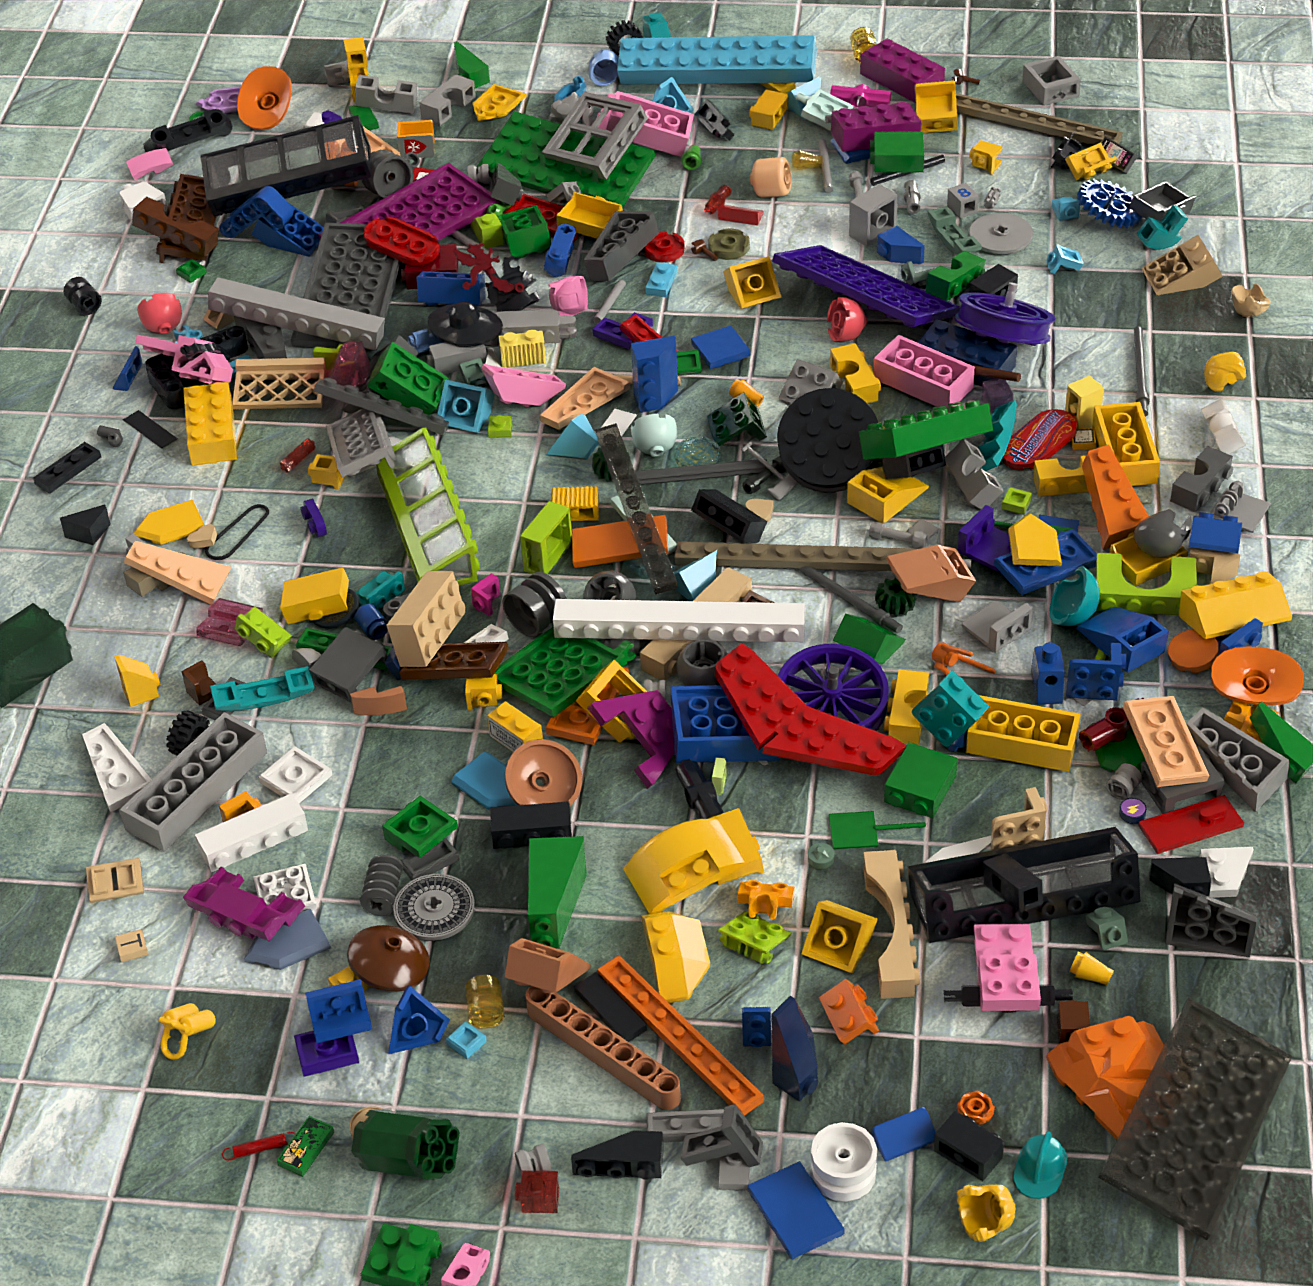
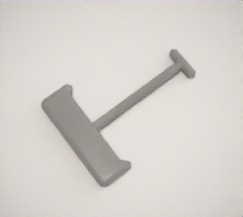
M749 442L741 451L745 452L748 450L781 479L773 488H768V492L777 500L782 499L798 482L790 474H787L785 477L751 448L753 444Z

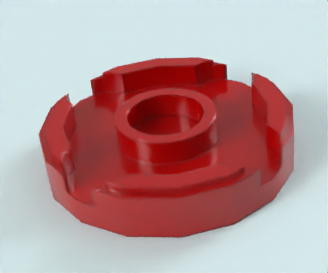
M660 231L643 248V252L652 261L671 262L684 254L685 242L677 233L672 232L671 235L665 231Z

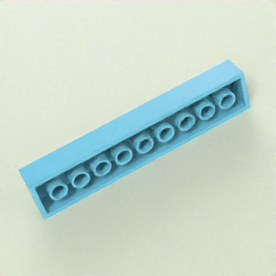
M814 35L621 38L617 73L621 85L662 84L671 77L676 84L810 82L815 77L817 47Z

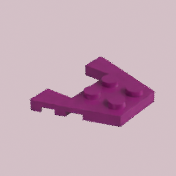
M658 690L593 702L587 709L600 726L620 715L651 758L634 769V772L646 788H650L657 781L675 752L670 705Z

